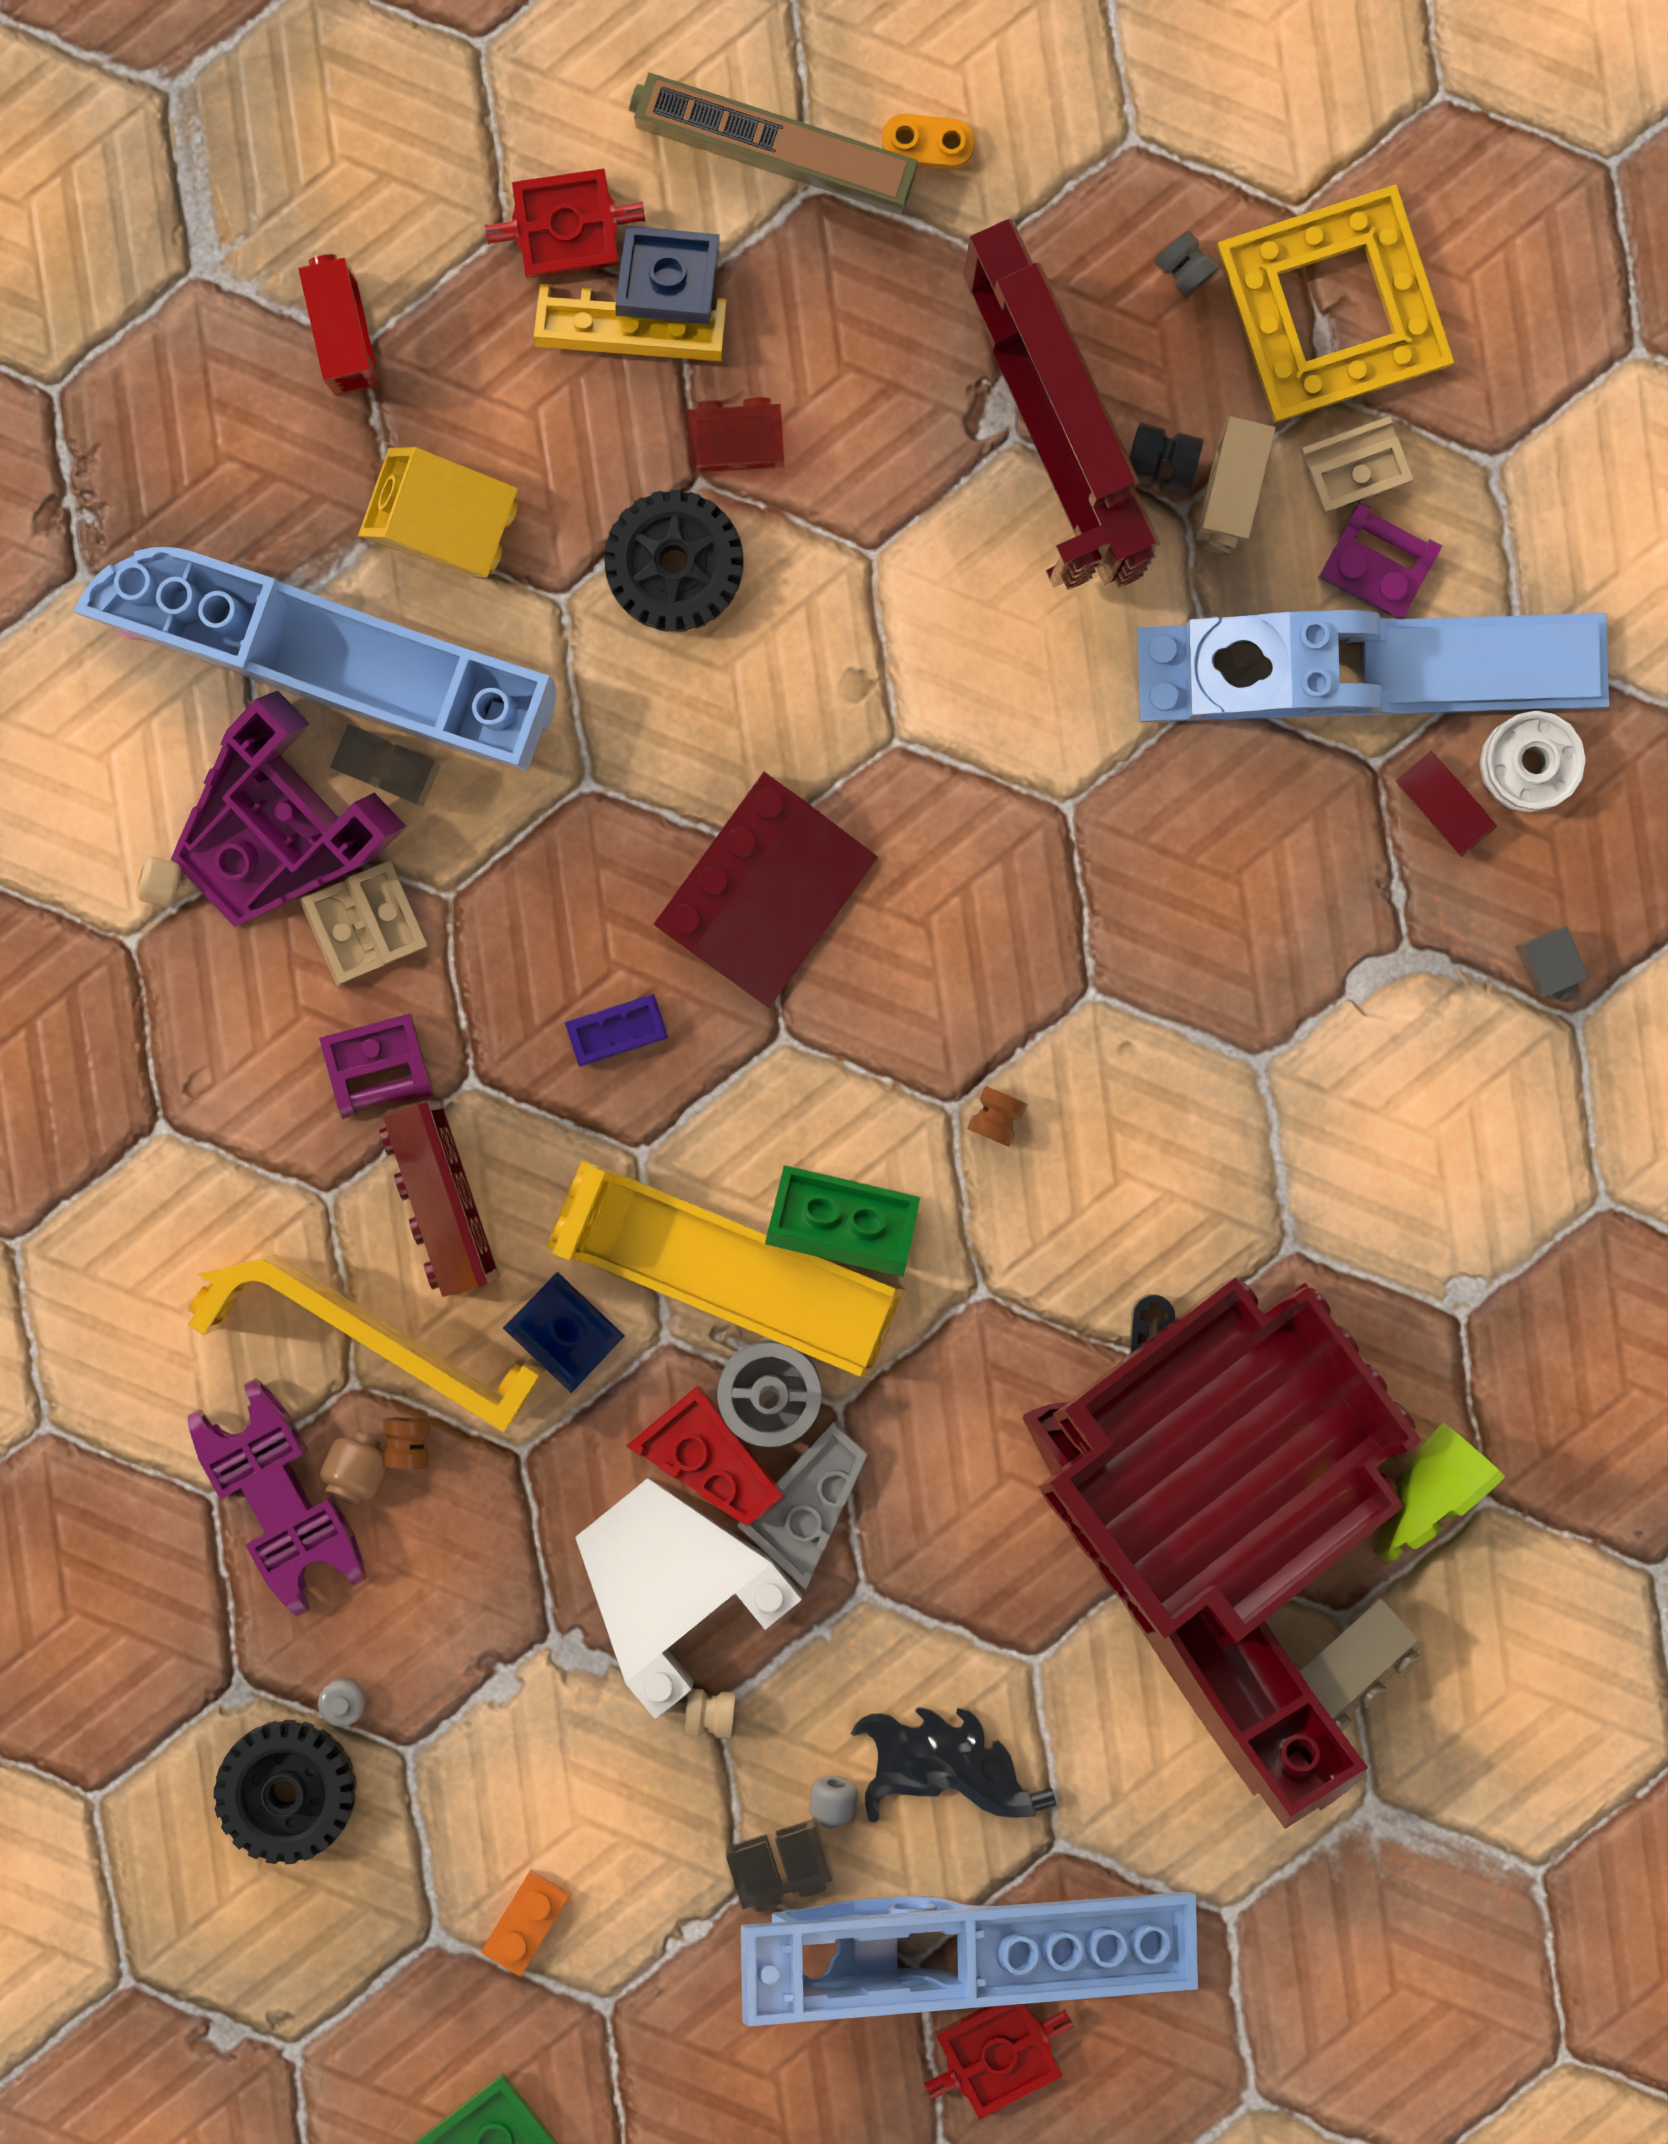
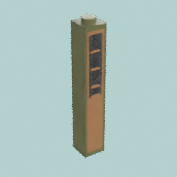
M648 72L645 85H636L629 106V111L635 113L634 120L637 129L899 215H903L917 172L918 160Z

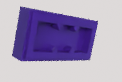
M655 994L565 1022L579 1067L669 1038Z

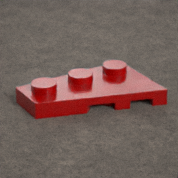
M696 1386L626 1445V1447L638 1455H642L660 1467L662 1471L671 1477L678 1479L698 1492L701 1497L745 1526H752L786 1497L744 1441L730 1430L719 1409L701 1387Z

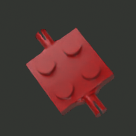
M603 168L512 182L515 202L512 221L491 225L485 224V232L488 245L498 242L516 241L522 252L525 276L528 279L619 265L616 247L618 225L646 222L643 201L615 206L608 193L606 172Z
M1027 2004L982 2007L935 2032L936 2038L947 2057L948 2071L927 2082H923L927 2092H929L932 2101L958 2088L969 2099L980 2120L1063 2077L1051 2053L1050 2039L1070 2028H1074V2025L1066 2009L1040 2022L1030 2012Z

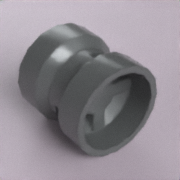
M1187 231L1174 241L1154 262L1163 273L1173 276L1176 280V288L1185 298L1198 290L1220 268L1218 262L1211 255H1204L1199 249V241L1191 231Z

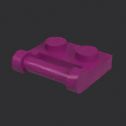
M1359 501L1318 578L1395 619H1403L1429 569L1437 558L1442 545L1431 539L1427 542L1371 513L1372 508ZM1363 529L1417 558L1413 569L1410 570L1355 541L1359 531Z
M412 1014L398 1016L319 1038L337 1107L342 1119L356 1116L357 1110L413 1095H418L419 1099L433 1095L431 1080L426 1069ZM409 1063L412 1077L352 1093L350 1091L347 1079Z

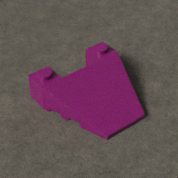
M278 690L256 698L226 730L220 743L222 748L214 767L210 768L204 780L205 788L197 806L191 810L171 857V860L180 865L181 871L234 927L377 858L407 827L375 792L355 801L338 817L296 773L281 755L310 724Z

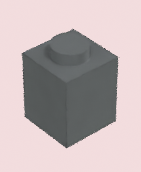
M1567 926L1557 928L1515 946L1537 998L1551 995L1553 1002H1557L1580 992L1577 983L1589 979Z

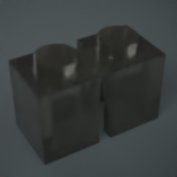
M348 724L330 768L376 788L379 781L378 778H380L379 789L423 808L441 765L433 759L397 744L393 752H391L394 745L389 741Z
M816 1819L776 1830L777 1838H775V1842L787 1878L782 1880L767 1834L727 1846L725 1856L742 1909L754 1906L756 1912L768 1910L781 1904V1897L784 1894L798 1892L800 1897L812 1896L826 1889L825 1883L833 1881V1871Z

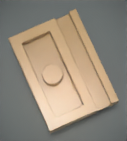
M1391 416L1303 447L1300 450L1308 468L1307 472L1323 515L1406 485L1414 480L1399 438L1396 436L1392 426Z

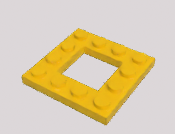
M1397 184L1217 243L1216 248L1274 424L1423 376L1454 364ZM1364 247L1392 334L1306 361L1278 275Z

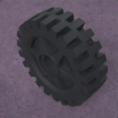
M671 490L670 492L657 491L651 493L648 497H641L634 501V504L628 509L626 508L619 515L617 522L613 524L606 541L604 557L607 582L619 605L641 624L665 632H685L689 629H697L720 616L733 601L739 589L744 563L739 535L725 512L709 499L706 500L699 494L693 492L686 493L681 490ZM670 550L683 552L687 556V564L684 569L677 573L665 571L661 567V559L665 553Z
M296 1720L273 1721L248 1732L229 1750L217 1772L213 1799H216L215 1812L217 1818H221L222 1830L225 1835L230 1834L234 1839L232 1843L239 1850L243 1847L248 1851V1856L256 1860L259 1857L266 1859L265 1863L276 1864L278 1862H285V1865L295 1864L299 1860L306 1861L323 1852L339 1837L351 1817L355 1805V1789L357 1785L356 1776L352 1772L353 1765L350 1758H346L342 1745L338 1741L335 1743L330 1738L331 1734L324 1729L320 1731L314 1728V1724L308 1722L301 1724L296 1723ZM279 1781L291 1783L297 1792L296 1800L293 1802H283L278 1799L274 1792L275 1783Z

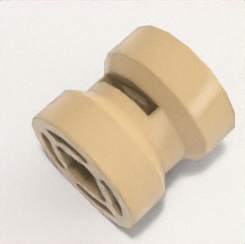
M692 1688L688 1692L684 1735L699 1737L704 1733V1728H708V1733H713L717 1739L731 1740L736 1692L721 1691L718 1695H712L711 1699H707V1694L703 1689Z

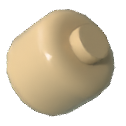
M156 857L145 859L138 879L137 898L142 902L162 907L171 906L176 896H183L186 886V879L181 878L180 865Z

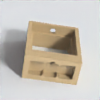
M1229 416L1222 427L1194 541L1204 543L1203 550L1214 554L1230 556L1231 550L1240 551L1248 541L1276 427Z

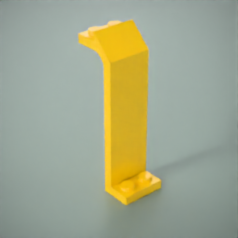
M583 1160L579 1164L546 1246L553 1250L552 1254L569 1261L585 1262L859 1377L871 1375L905 1289L896 1285L880 1282L825 1258L765 1245L767 1237L765 1233L642 1182Z
M278 1255L220 1267L197 1274L211 1284L207 1288L203 1286L188 1311L194 1314L188 1326L203 1335L220 1328L248 1283L251 1281L265 1283L502 1432L506 1430L509 1424H512L546 1369L532 1359H529L522 1367L515 1363L499 1385L497 1392H495Z

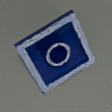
M559 1272L503 1327L515 1341L570 1393L585 1380L625 1337L616 1326Z

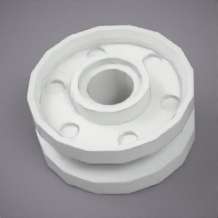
M1531 711L1517 714L1492 730L1482 746L1479 766L1483 784L1496 801L1508 809L1531 813L1554 807L1571 796L1582 780L1586 758L1582 740L1571 724L1555 714ZM1526 750L1535 751L1541 757L1542 768L1538 774H1532L1524 768L1522 758Z

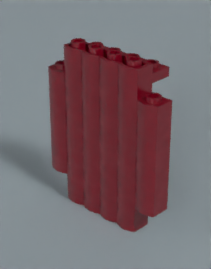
M1006 219L969 236L963 278L986 326L985 339L1076 536L1056 545L1059 559L1055 566L1046 569V573L1053 588L1064 583L1066 589L1070 590L1093 579L1092 575L1096 573L1095 569H1097L1104 586L1115 581L1118 588L1144 576L1143 573L1148 570L1147 566L1152 564L1151 560L1156 557L1154 554L1157 551L1156 547L1161 543L1135 487L1140 481L1042 266L1039 263H1032L1014 221Z
M1236 1277L1221 1283L1053 1414L1064 1434L1081 1453L1038 1487L1049 1506L1067 1525L1079 1547L1096 1565L1107 1585L1124 1603L1134 1622L1152 1642L1166 1639L1198 1613L1205 1626L1222 1646L1238 1643L1404 1507L1397 1497L1398 1489L1394 1482L1386 1474L1380 1473L1377 1467L1389 1457L1406 1453L1422 1441L1415 1432V1423L1402 1405L1392 1401L1386 1392L1387 1385L1384 1379L1374 1367L1364 1363L1358 1354L1359 1347L1356 1341L1346 1329L1337 1326L1330 1316L1331 1310L1328 1303L1318 1291L1309 1288L1306 1282L1291 1288L1262 1312L1257 1306L1258 1299L1248 1285L1239 1282Z

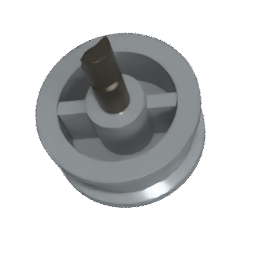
M774 1340L753 1342L737 1351L727 1362L718 1384V1406L727 1426L744 1441L763 1447L782 1446L801 1437L815 1421L821 1405L820 1377L815 1365L805 1353Z

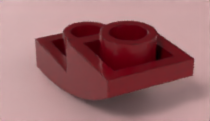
M1432 750L1396 780L1400 789L1428 818L1432 826L1460 857H1463L1497 828L1495 822Z

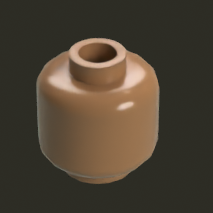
M355 1432L352 1439L339 1438L335 1440L320 1471V1478L327 1485L325 1492L334 1498L357 1506L360 1505L362 1500L375 1498L388 1467H383L384 1456L378 1450L381 1442L359 1432Z

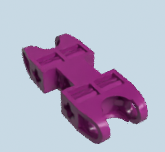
M255 1378L244 1384L245 1392L251 1403L247 1407L250 1414L249 1424L244 1432L231 1434L222 1430L217 1423L212 1425L201 1409L188 1415V1427L198 1460L218 1497L222 1499L238 1489H242L265 1533L252 1539L245 1546L268 1587L292 1614L300 1616L310 1610L308 1600L302 1590L306 1587L304 1572L308 1564L316 1561L326 1562L332 1565L337 1572L342 1570L354 1586L366 1580V1571L355 1534L336 1499L331 1496L312 1506L289 1464V1461L307 1452L308 1448L287 1410L259 1379ZM286 1437L287 1441L261 1454L260 1450ZM246 1458L249 1462L223 1475L222 1471ZM329 1520L332 1521V1523L306 1536L305 1533ZM293 1541L292 1545L268 1557L267 1554Z

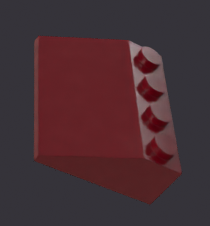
M763 772L653 925L763 1005L770 1008L875 863L878 856L766 772Z
M425 1101L384 1117L383 1120L386 1127L379 1129L381 1141L387 1156L395 1154L400 1169L399 1173L394 1174L395 1183L403 1201L410 1199L415 1217L409 1218V1224L416 1244H425L430 1261L424 1263V1270L431 1289L439 1288L442 1297L487 1285L499 1278L500 1275L442 1101Z

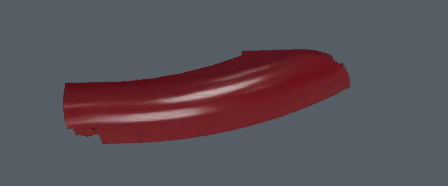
M1068 1402L1054 1403L1033 1409L1023 1414L1022 1418L1051 1475L1055 1474L1081 1453L1064 1434L1053 1415ZM1198 1613L1164 1640L1152 1642L1145 1635L1194 1712L1254 1796L1258 1793L1261 1795L1284 1829L1317 1808L1320 1811L1326 1808L1353 1787L1367 1771L1368 1767L1312 1692L1266 1621H1263L1238 1643L1222 1646L1212 1635Z

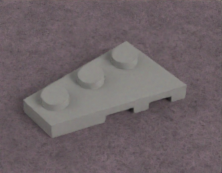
M834 1421L776 1482L786 1497L752 1526H745L741 1522L737 1524L748 1537L805 1590L867 1457V1452Z

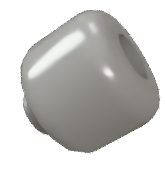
M346 1677L336 1678L329 1682L319 1695V1713L330 1725L337 1727L350 1726L365 1711L367 1703L366 1692L361 1684L354 1679Z
M824 1776L818 1778L812 1785L809 1804L811 1816L827 1828H836L839 1825L849 1823L855 1815L858 1789L853 1782L843 1777Z

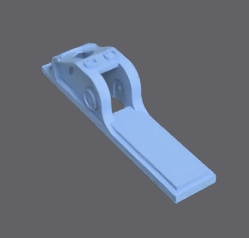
M1363 610L1299 611L1192 619L1185 626L1137 628L1139 722L1601 709L1609 707L1606 613L1386 619L1379 618L1378 612ZM1338 641H1343L1344 644H1361L1362 683L1340 684ZM1255 643L1262 650L1263 655L1271 660L1273 665L1271 675L1266 679L1258 680L1249 687L1238 688L1231 685L1224 678L1223 673L1215 668L1213 663L1215 654L1221 649H1227L1232 644Z
M1179 1892L1004 1906H974L938 1897L899 1896L846 1900L818 1907L772 1913V1923L741 1925L742 2023L746 2026H760L1198 1989L1196 1894ZM937 1931L943 1934H957L958 1975L939 1969L897 1967V1938L909 1937L911 1933ZM836 1939L838 1942L837 1952L831 1958L827 1971L816 1979H811L803 1974L802 1945L835 1943Z

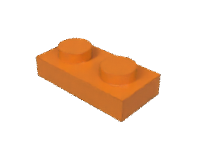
M530 1869L480 1953L521 1977L568 1900L570 1893Z

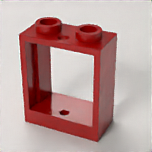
M324 254L309 259V265L299 267L298 270L324 382L335 396L381 386L358 282L354 272L345 257L337 259L335 254Z

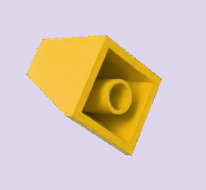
M417 447L388 448L358 536L473 577H488L489 571H493L497 567L502 555V545L499 542L504 528L510 526L516 515L518 502L514 499L518 488Z

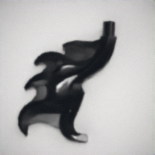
M916 1707L915 1712L923 1719V1723L920 1726L910 1727L901 1724L890 1715L871 1713L857 1721L851 1731L853 1736L867 1733L875 1741L878 1750L876 1776L869 1782L865 1791V1807L868 1819L871 1822L875 1823L879 1820L878 1804L886 1795L902 1794L938 1797L947 1788L957 1789L982 1810L1002 1817H1033L1036 1811L1057 1806L1052 1788L1030 1794L1029 1790H1023L1017 1782L1012 1758L1006 1747L999 1740L993 1741L990 1748L984 1747L982 1724L976 1715L969 1710L957 1707L956 1714L963 1720L961 1727H954L946 1723L939 1714L930 1709Z

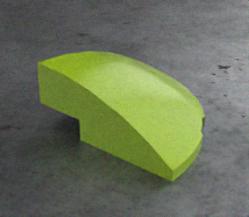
M1442 1422L1423 1443L1405 1469L1397 1485V1497L1404 1507L1381 1525L1375 1554L1383 1561H1392L1398 1559L1403 1553L1399 1546L1404 1543L1413 1549L1421 1547L1436 1537L1437 1533L1443 1528V1525L1438 1520L1445 1515L1450 1519L1457 1515L1463 1516L1494 1489L1505 1476L1470 1443Z

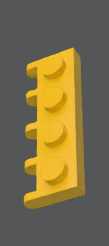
M540 284L534 329V347L722 362L727 299L717 298L715 310H711L709 325L616 316V302L592 301V288L582 287L581 300L551 297L550 285Z

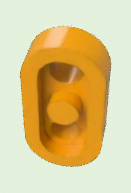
M899 114L886 122L881 134L882 149L918 160L917 166L948 170L958 169L968 163L974 152L975 138L972 130L963 121L953 118ZM899 131H910L914 137L912 142L909 144L898 142L896 135ZM948 135H955L959 138L960 145L955 149H948L944 146L942 140Z

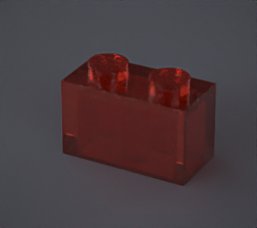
M755 397L744 399L743 406L724 407V401L707 400L697 402L696 409L686 410L691 473L785 468L781 404H771V398Z

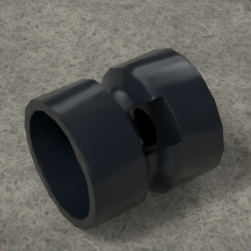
M1140 422L1129 456L1130 462L1140 481L1138 485L1149 488L1152 484L1159 483L1162 492L1187 498L1198 466L1203 439L1180 432L1171 438L1167 436L1165 428Z

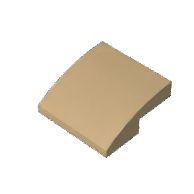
M391 861L347 877L345 881L300 899L302 908L336 986L427 947V943Z

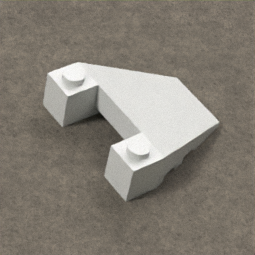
M649 1477L575 1537L624 1681L654 1719L658 1718L690 1692L694 1682L667 1648L732 1595L736 1594L765 1630L802 1600L801 1590L784 1569L760 1548L758 1549L736 1535L731 1529L706 1516L699 1509Z

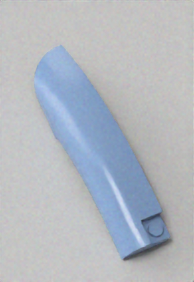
M153 547L135 551L134 556L121 561L115 566L108 565L87 586L74 610L75 613L263 684L486 761L492 760L528 772L542 730H549L554 712L556 687L554 680L549 675L413 631L282 583L274 578L181 548Z

